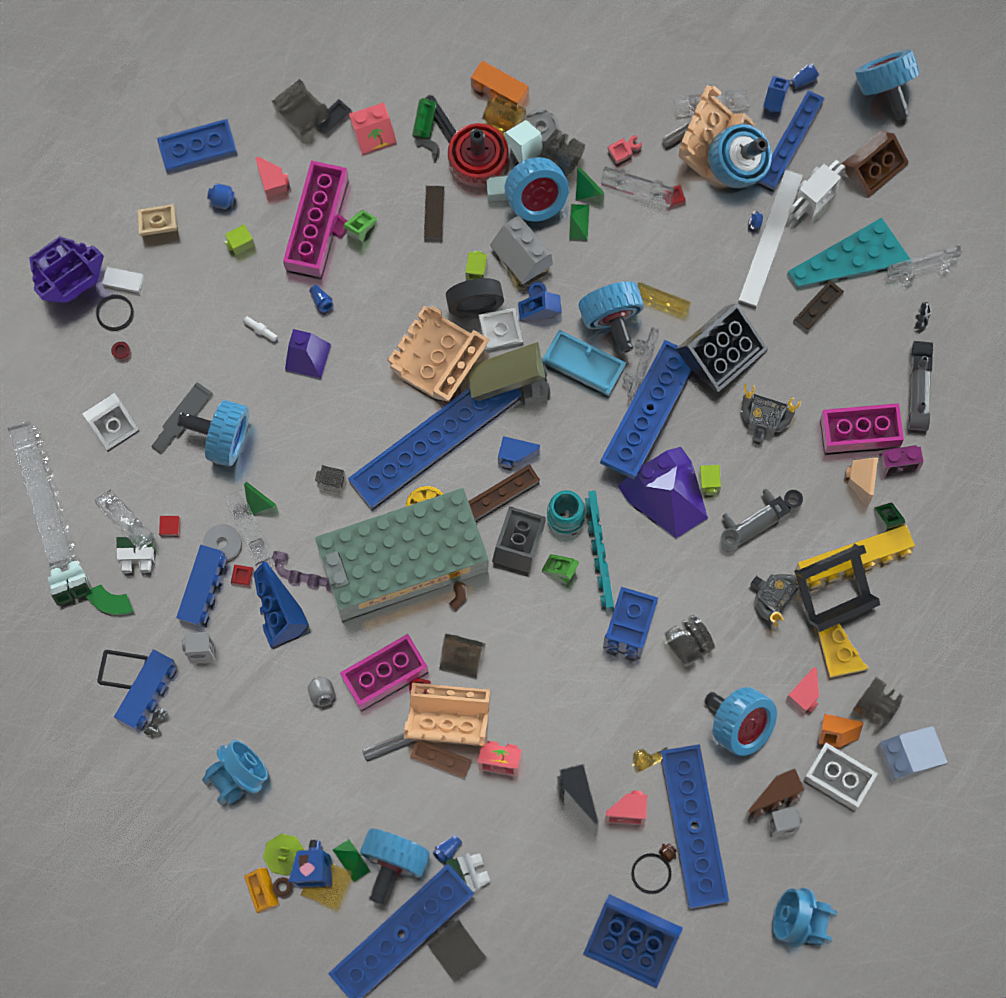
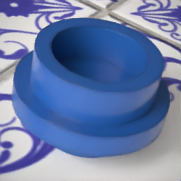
M754 211L749 216L748 224L751 225L753 230H756V228L760 229L763 223V214Z

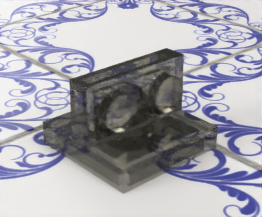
M446 633L439 668L477 677L486 643Z

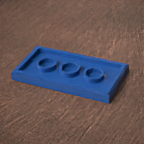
M228 119L157 138L166 173L237 154Z

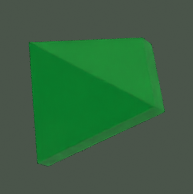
M579 167L577 169L575 200L602 202L604 200L603 190Z
M571 204L569 240L588 241L590 205Z
M246 481L244 488L248 515L274 513L278 510L273 501Z
M347 839L333 849V852L354 883L371 872L350 839Z

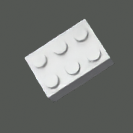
M825 743L804 781L856 811L878 773Z

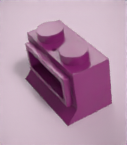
M917 445L887 449L882 454H879L883 474H887L888 469L891 467H897L899 470H902L905 465L916 464V468L921 469L924 463L921 447H917Z

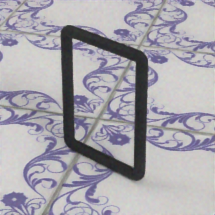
M104 650L97 682L102 685L130 689L131 685L101 681L107 653L145 659V662L148 657L114 650Z

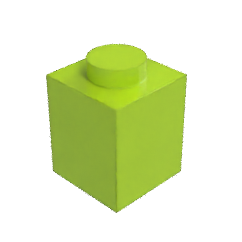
M245 224L225 233L226 241L224 243L228 251H233L235 256L255 246Z
M480 251L468 253L465 271L466 280L485 278L488 262L487 254Z
M720 465L700 466L701 493L715 495L717 492H720Z

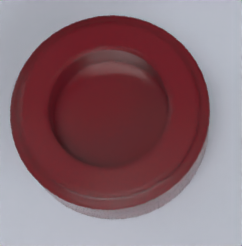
M120 341L112 346L111 353L117 361H125L130 357L131 349L127 343Z

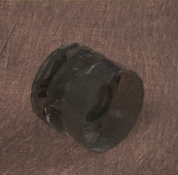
M556 129L543 145L540 157L557 163L565 177L568 178L577 167L584 153L585 144L575 138L568 142L569 135L566 133L562 135V131Z
M693 614L688 617V621L683 620L681 622L684 631L678 626H674L664 633L672 651L686 667L698 660L696 650L705 656L707 650L711 652L715 649L710 632Z
M875 677L853 708V711L861 717H865L871 712L873 715L870 723L872 724L878 717L881 721L876 727L881 730L883 726L891 721L900 708L904 695L900 693L896 700L892 699L891 697L896 690L892 689L888 694H885L884 690L887 684L878 677Z

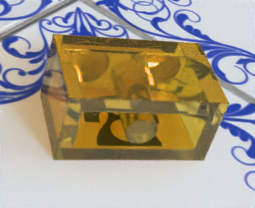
M495 94L488 100L482 119L487 121L489 125L502 128L504 132H507L524 121L527 109Z

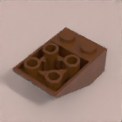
M794 768L777 775L749 808L745 818L755 820L762 817L765 811L770 810L772 813L781 809V806L785 803L792 805L799 802L805 790L796 769Z

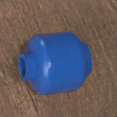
M216 183L213 189L209 188L207 199L210 200L212 207L228 209L233 204L235 192L232 191L231 186Z

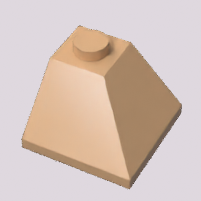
M878 458L853 460L851 466H847L846 478H849L848 485L863 504L869 506L874 495Z

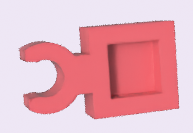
M637 135L631 136L628 142L623 138L608 146L607 150L616 164L633 156L632 150L638 151L642 148V143L633 144L637 140Z

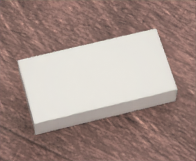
M107 267L102 284L105 287L139 293L144 275Z

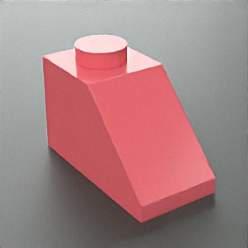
M255 157L266 197L288 192L287 185L290 183L287 173L283 174L281 167L261 157Z
M815 667L811 669L787 697V700L803 714L807 711L812 712L818 705L816 702L819 698L818 675Z

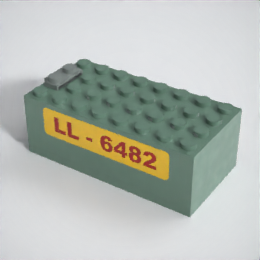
M464 488L315 537L317 550L342 621L486 573L489 567V558Z

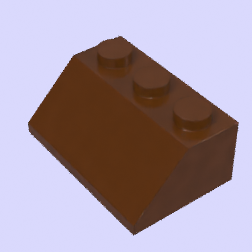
M881 130L841 164L845 166L848 177L867 196H870L905 167L909 161L896 135Z

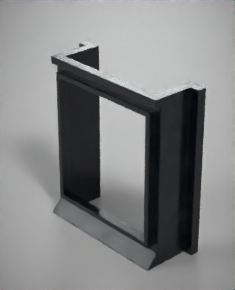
M854 543L852 547L794 571L808 621L817 627L818 632L881 605L879 598L870 593L860 556L866 553L864 545L858 546ZM851 560L860 596L816 615L806 579Z

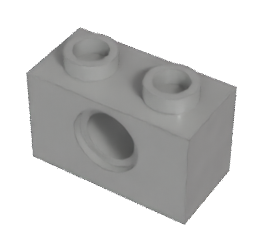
M209 632L185 633V640H182V650L185 651V656H188L190 661L214 660V643Z
M796 807L772 812L769 817L774 838L797 832L801 823H803L800 811L796 810Z

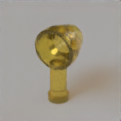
M639 749L633 754L634 765L637 771L645 770L655 761L662 759L661 750L650 755L644 749Z

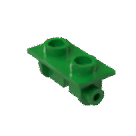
M426 98L419 99L412 132L413 136L430 137L437 102L428 101L429 99Z

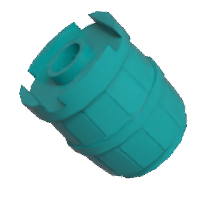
M563 490L557 492L551 498L547 507V521L553 532L569 536L581 530L585 521V506L577 493ZM568 512L572 517L564 518L561 514Z

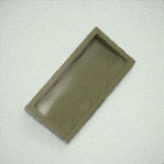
M538 342L475 363L469 372L471 397L477 401L545 379Z

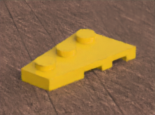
M840 623L818 632L829 678L867 671L869 669L860 658L856 648L849 641Z

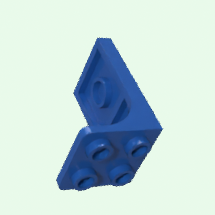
M621 587L608 631L604 636L603 646L611 652H624L626 656L631 658L641 657L658 597Z

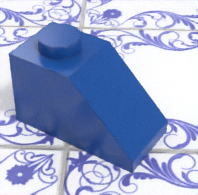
M773 76L768 86L763 107L767 108L770 112H781L791 80Z
M547 291L518 302L519 320L522 321L549 319L562 313L560 295Z
M503 436L498 454V463L506 468L518 467L540 453V445Z

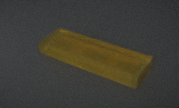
M638 282L637 286L643 298L688 314L691 306L690 301Z

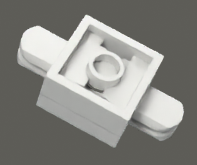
M835 160L829 167L825 164L820 168L816 167L810 175L811 178L808 181L804 180L799 185V192L796 195L797 201L790 207L788 212L791 215L795 213L794 217L796 219H799L805 212L813 218L837 193L841 179L840 175L845 170V166L843 164L839 166L840 162Z

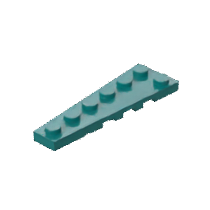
M596 490L588 491V498H585L584 505L586 515L590 514L591 521L588 522L589 533H593L594 540H591L592 552L596 551L597 558H594L595 570H599L600 577H597L598 588H602L603 595L600 596L601 607H605L606 612L614 611V602L608 564L605 561V545L602 543V526L599 525L600 514Z

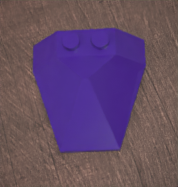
M60 236L29 257L35 293L45 301L67 303L75 299L78 294L85 289H89L98 281L104 258L103 254L95 246L91 245L88 247L81 242L77 244L74 240Z
M682 447L663 452L642 465L635 480L627 477L618 485V489L629 504L635 506L643 512L642 514L651 518L658 526L676 539L708 519L692 461Z

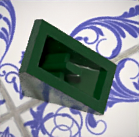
M892 502L874 507L882 533L905 525V519Z

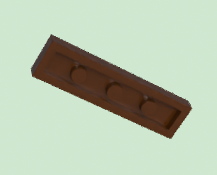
M530 464L468 501L475 521L540 482L539 477Z

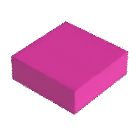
M338 214L333 234L341 239L346 233L343 226L348 220Z

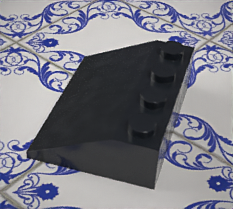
M738 303L725 306L676 348L685 364L716 393L721 391L768 349Z
M584 764L561 769L560 776H557L559 799L563 798L565 805L593 836H597L599 821Z

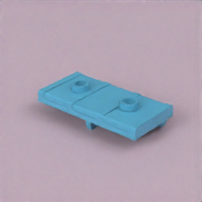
M561 330L557 332L542 359L543 364L607 396L610 395L626 365V362Z

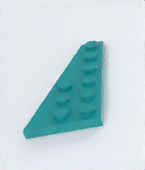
M881 217L787 272V275L798 289L829 280L836 281L839 278H850L874 273L877 270L886 268L892 269L900 265H911L913 261Z

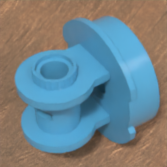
M232 740L228 745H221L217 749L219 761L206 770V775L203 777L202 782L205 785L212 783L220 793L217 799L219 805L231 804L243 795V790L250 793H258L262 788L261 784L268 778V773L261 759L251 748L241 741Z
M801 888L799 890L788 889L779 899L773 918L774 934L778 940L784 941L791 948H798L804 942L824 946V942L831 943L833 937L826 935L829 918L837 917L838 912L831 909L830 904L816 901L814 893L808 888Z

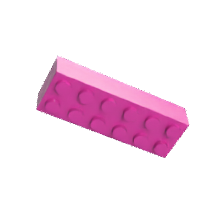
M311 160L283 259L285 270L317 277L322 276L348 181L347 168Z

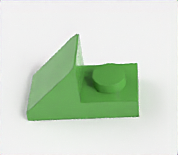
M361 210L347 221L343 228L347 235L362 243L366 232L376 224L378 218Z
M550 554L542 571L568 584L579 562L573 558Z

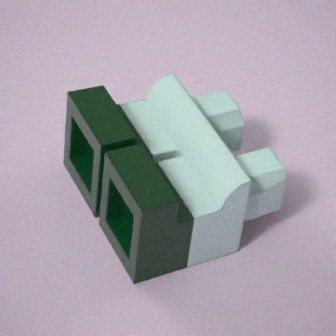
M77 561L69 563L67 565L68 570L64 572L60 568L50 570V577H48L51 587L50 593L57 606L74 600L73 596L75 599L92 593L87 576Z

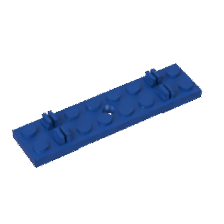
M664 340L602 456L600 464L635 480L692 371L677 352L676 348L678 345ZM647 406H653L654 409L648 410Z
M700 744L661 750L689 909L728 903L729 895ZM693 822L698 823L699 827L697 829L691 827Z
M449 864L445 865L328 973L329 976L348 998H363L470 900L475 893ZM399 930L405 931L404 937L400 938L398 936Z

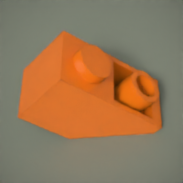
M824 714L819 744L825 745V743H828L833 747L839 748L859 739L863 722Z

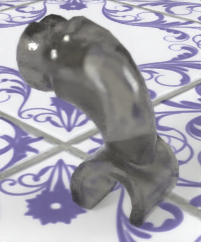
M159 708L154 712L151 722L144 730L146 735L153 738L154 734L156 735L159 732L157 725L167 716V710L163 711V708Z

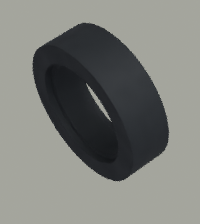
M490 278L472 279L458 283L449 288L445 294L449 313L461 317L485 314L499 308L504 303L501 283Z

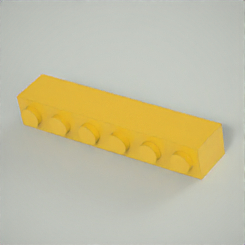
M907 525L855 542L858 546H865L866 553L860 555L865 570L875 567V564L883 562V564L894 560L893 557L899 555L901 557L908 556L915 547ZM854 543L800 561L796 568L797 570L805 568L852 547ZM851 560L810 577L811 581H806L808 587L811 589L817 588L822 582L827 580L830 583L838 580L839 576L845 574L847 576L854 575Z

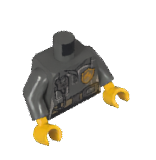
M747 384L744 385L745 395L743 396L741 410L744 421L748 423V428L755 431L753 440L763 442L766 434L774 436L775 432H781L790 425L796 413L795 409L801 405V401L798 402L797 406H794L792 404L794 397H792L788 404L753 394L755 386L753 385L752 391H747Z
M771 574L766 581L756 575L750 584L758 590L755 596V605L761 617L772 622L774 627H778L779 625L776 621H784L782 614L799 591L796 575Z

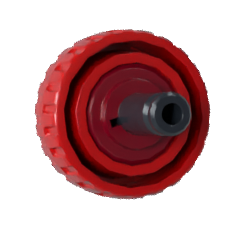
M475 123L462 127L452 136L448 145V163L454 177L461 183L472 187L487 186V179L490 177H501L507 170L509 162L508 144L498 129L487 124Z

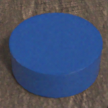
M541 282L532 283L528 288V296L532 297L547 291L546 286Z

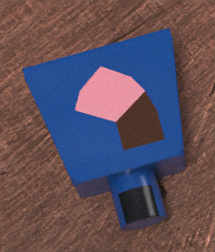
M310 840L308 850L296 853L289 878L291 884L298 888L332 886L331 856L321 850V841Z

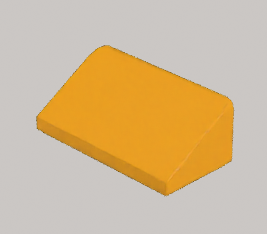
M258 868L244 875L256 913L279 905V900L273 891V883L267 868Z

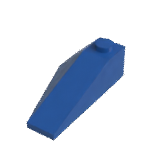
M263 561L253 574L257 595L261 596L262 607H260V614H264L265 619L263 631L270 647H275L298 637L309 624L302 608L269 564Z

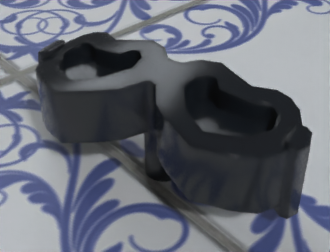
M922 302L921 314H916L918 321L915 323L914 329H922L928 325V316L932 313L929 302Z

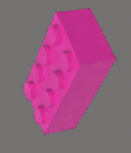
M899 403L826 409L822 411L820 417L825 453L901 447L904 441Z
M406 634L340 672V675L359 709L363 710L429 671L409 634Z

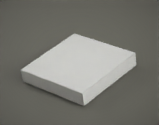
M516 307L479 315L483 336L490 339L486 345V351L523 344Z

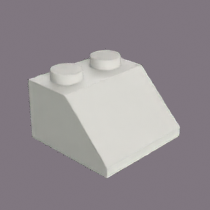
M115 393L83 413V416L106 450H109L139 430Z

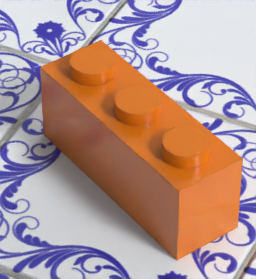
M483 60L471 76V86L476 91L486 93L492 100L511 104L517 107L516 111L519 110L529 95L528 85Z

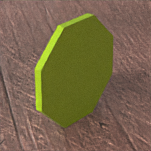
M279 834L266 843L263 859L272 873L288 876L291 874L296 853L303 851L304 848L297 837Z

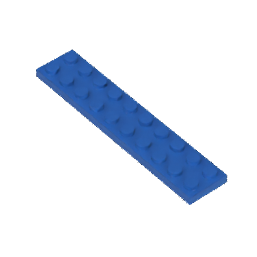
M469 387L348 478L349 482L371 509L522 397L521 392L516 388L477 401L472 399Z

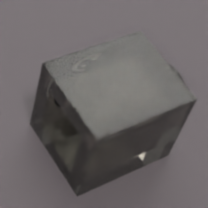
M322 465L321 471H317L315 482H317L319 489L341 494L346 477L345 471Z

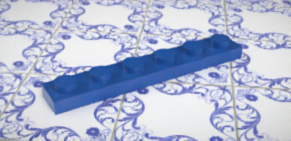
M810 90L807 91L772 154L769 171L758 183L775 190L824 102V97Z

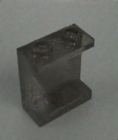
M300 79L272 100L275 111L301 137L310 133L314 127L324 122L330 116L327 106L324 103L321 104L306 89Z
M452 919L444 925L445 929L442 932L438 933L436 931L427 938L429 941L426 944L456 985L488 961V959L464 928L459 919L456 921Z

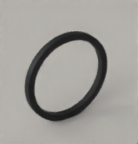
M118 294L103 298L96 308V317L100 325L105 329L113 331L125 328L131 322L134 315L131 302L126 297ZM111 298L125 300L131 310L129 319L118 327L107 326L99 318L100 307Z
M655 853L640 856L634 862L631 870V877L635 886L648 894L663 891L670 883L672 875L668 861ZM645 857H657L668 868V880L658 890H646L639 886L635 880V867Z

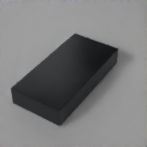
M338 99L313 122V125L327 137L352 113V110Z

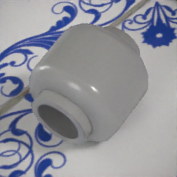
M315 677L307 686L311 702L320 707L329 705L335 697L332 682L328 678Z

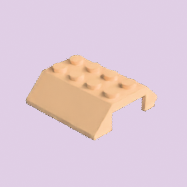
M706 85L701 100L682 139L679 157L701 177L724 185L713 175L708 163L709 146L713 138L722 130L736 124H746L754 127L755 123L745 113L733 114L715 97L720 96L722 92L715 86Z
M424 306L417 315L421 321L415 319L407 330V333L411 336L409 337L406 334L396 346L400 352L394 350L387 361L391 364L389 368L402 380L435 399L450 401L490 339L475 330L469 333L442 317V311L434 306L430 308Z
M412 683L408 721L405 723L404 739L484 747L490 690Z

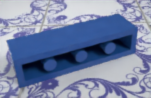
M200 544L176 616L179 621L199 627L206 623L208 618V612L206 611L208 605L213 603V590L220 582L221 576L219 572L221 568H224L227 560L223 551Z
M154 649L152 650L114 715L116 721L135 731H138L139 728L145 725L146 715L154 709L157 703V696L162 694L167 684L165 682L168 677H172L175 673L176 663L173 659Z

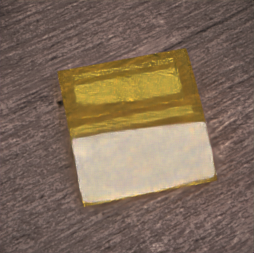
M331 864L332 886L303 888L301 896L337 910L353 872Z

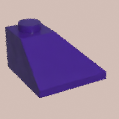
M293 329L288 344L285 371L322 379L331 344L312 333Z

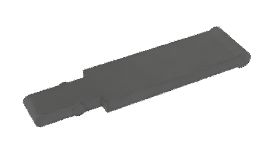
M196 382L163 424V432L158 435V438L151 447L161 454L167 445L171 443L174 436L178 438L185 430L184 427L177 426L180 413L184 412L187 415L195 416L213 393Z

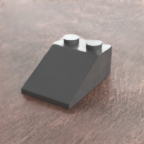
M509 506L492 562L529 573L546 517Z

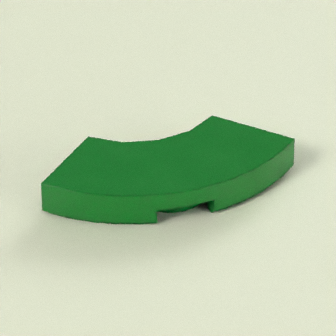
M102 584L91 588L92 593L86 595L88 601L102 612L117 616L134 613L127 594H111L104 589Z

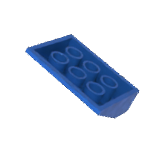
M609 894L583 954L657 988L683 927Z

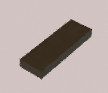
M426 186L424 240H443L444 186Z
M829 280L794 318L793 322L808 333L844 294V291Z

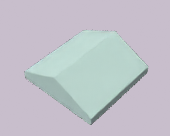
M525 120L503 133L519 163L535 158L543 153L541 133L528 121Z

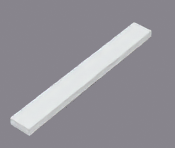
M788 170L784 172L742 289L739 303L754 308L757 307L790 214L788 211L794 203L803 177L801 174Z

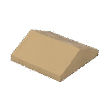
M174 204L137 210L139 236L177 230Z

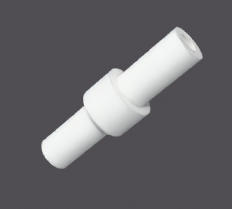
M248 316L243 320V323L254 329V332L258 335H263L273 342L277 340L278 336L269 331L267 326L262 323H257Z

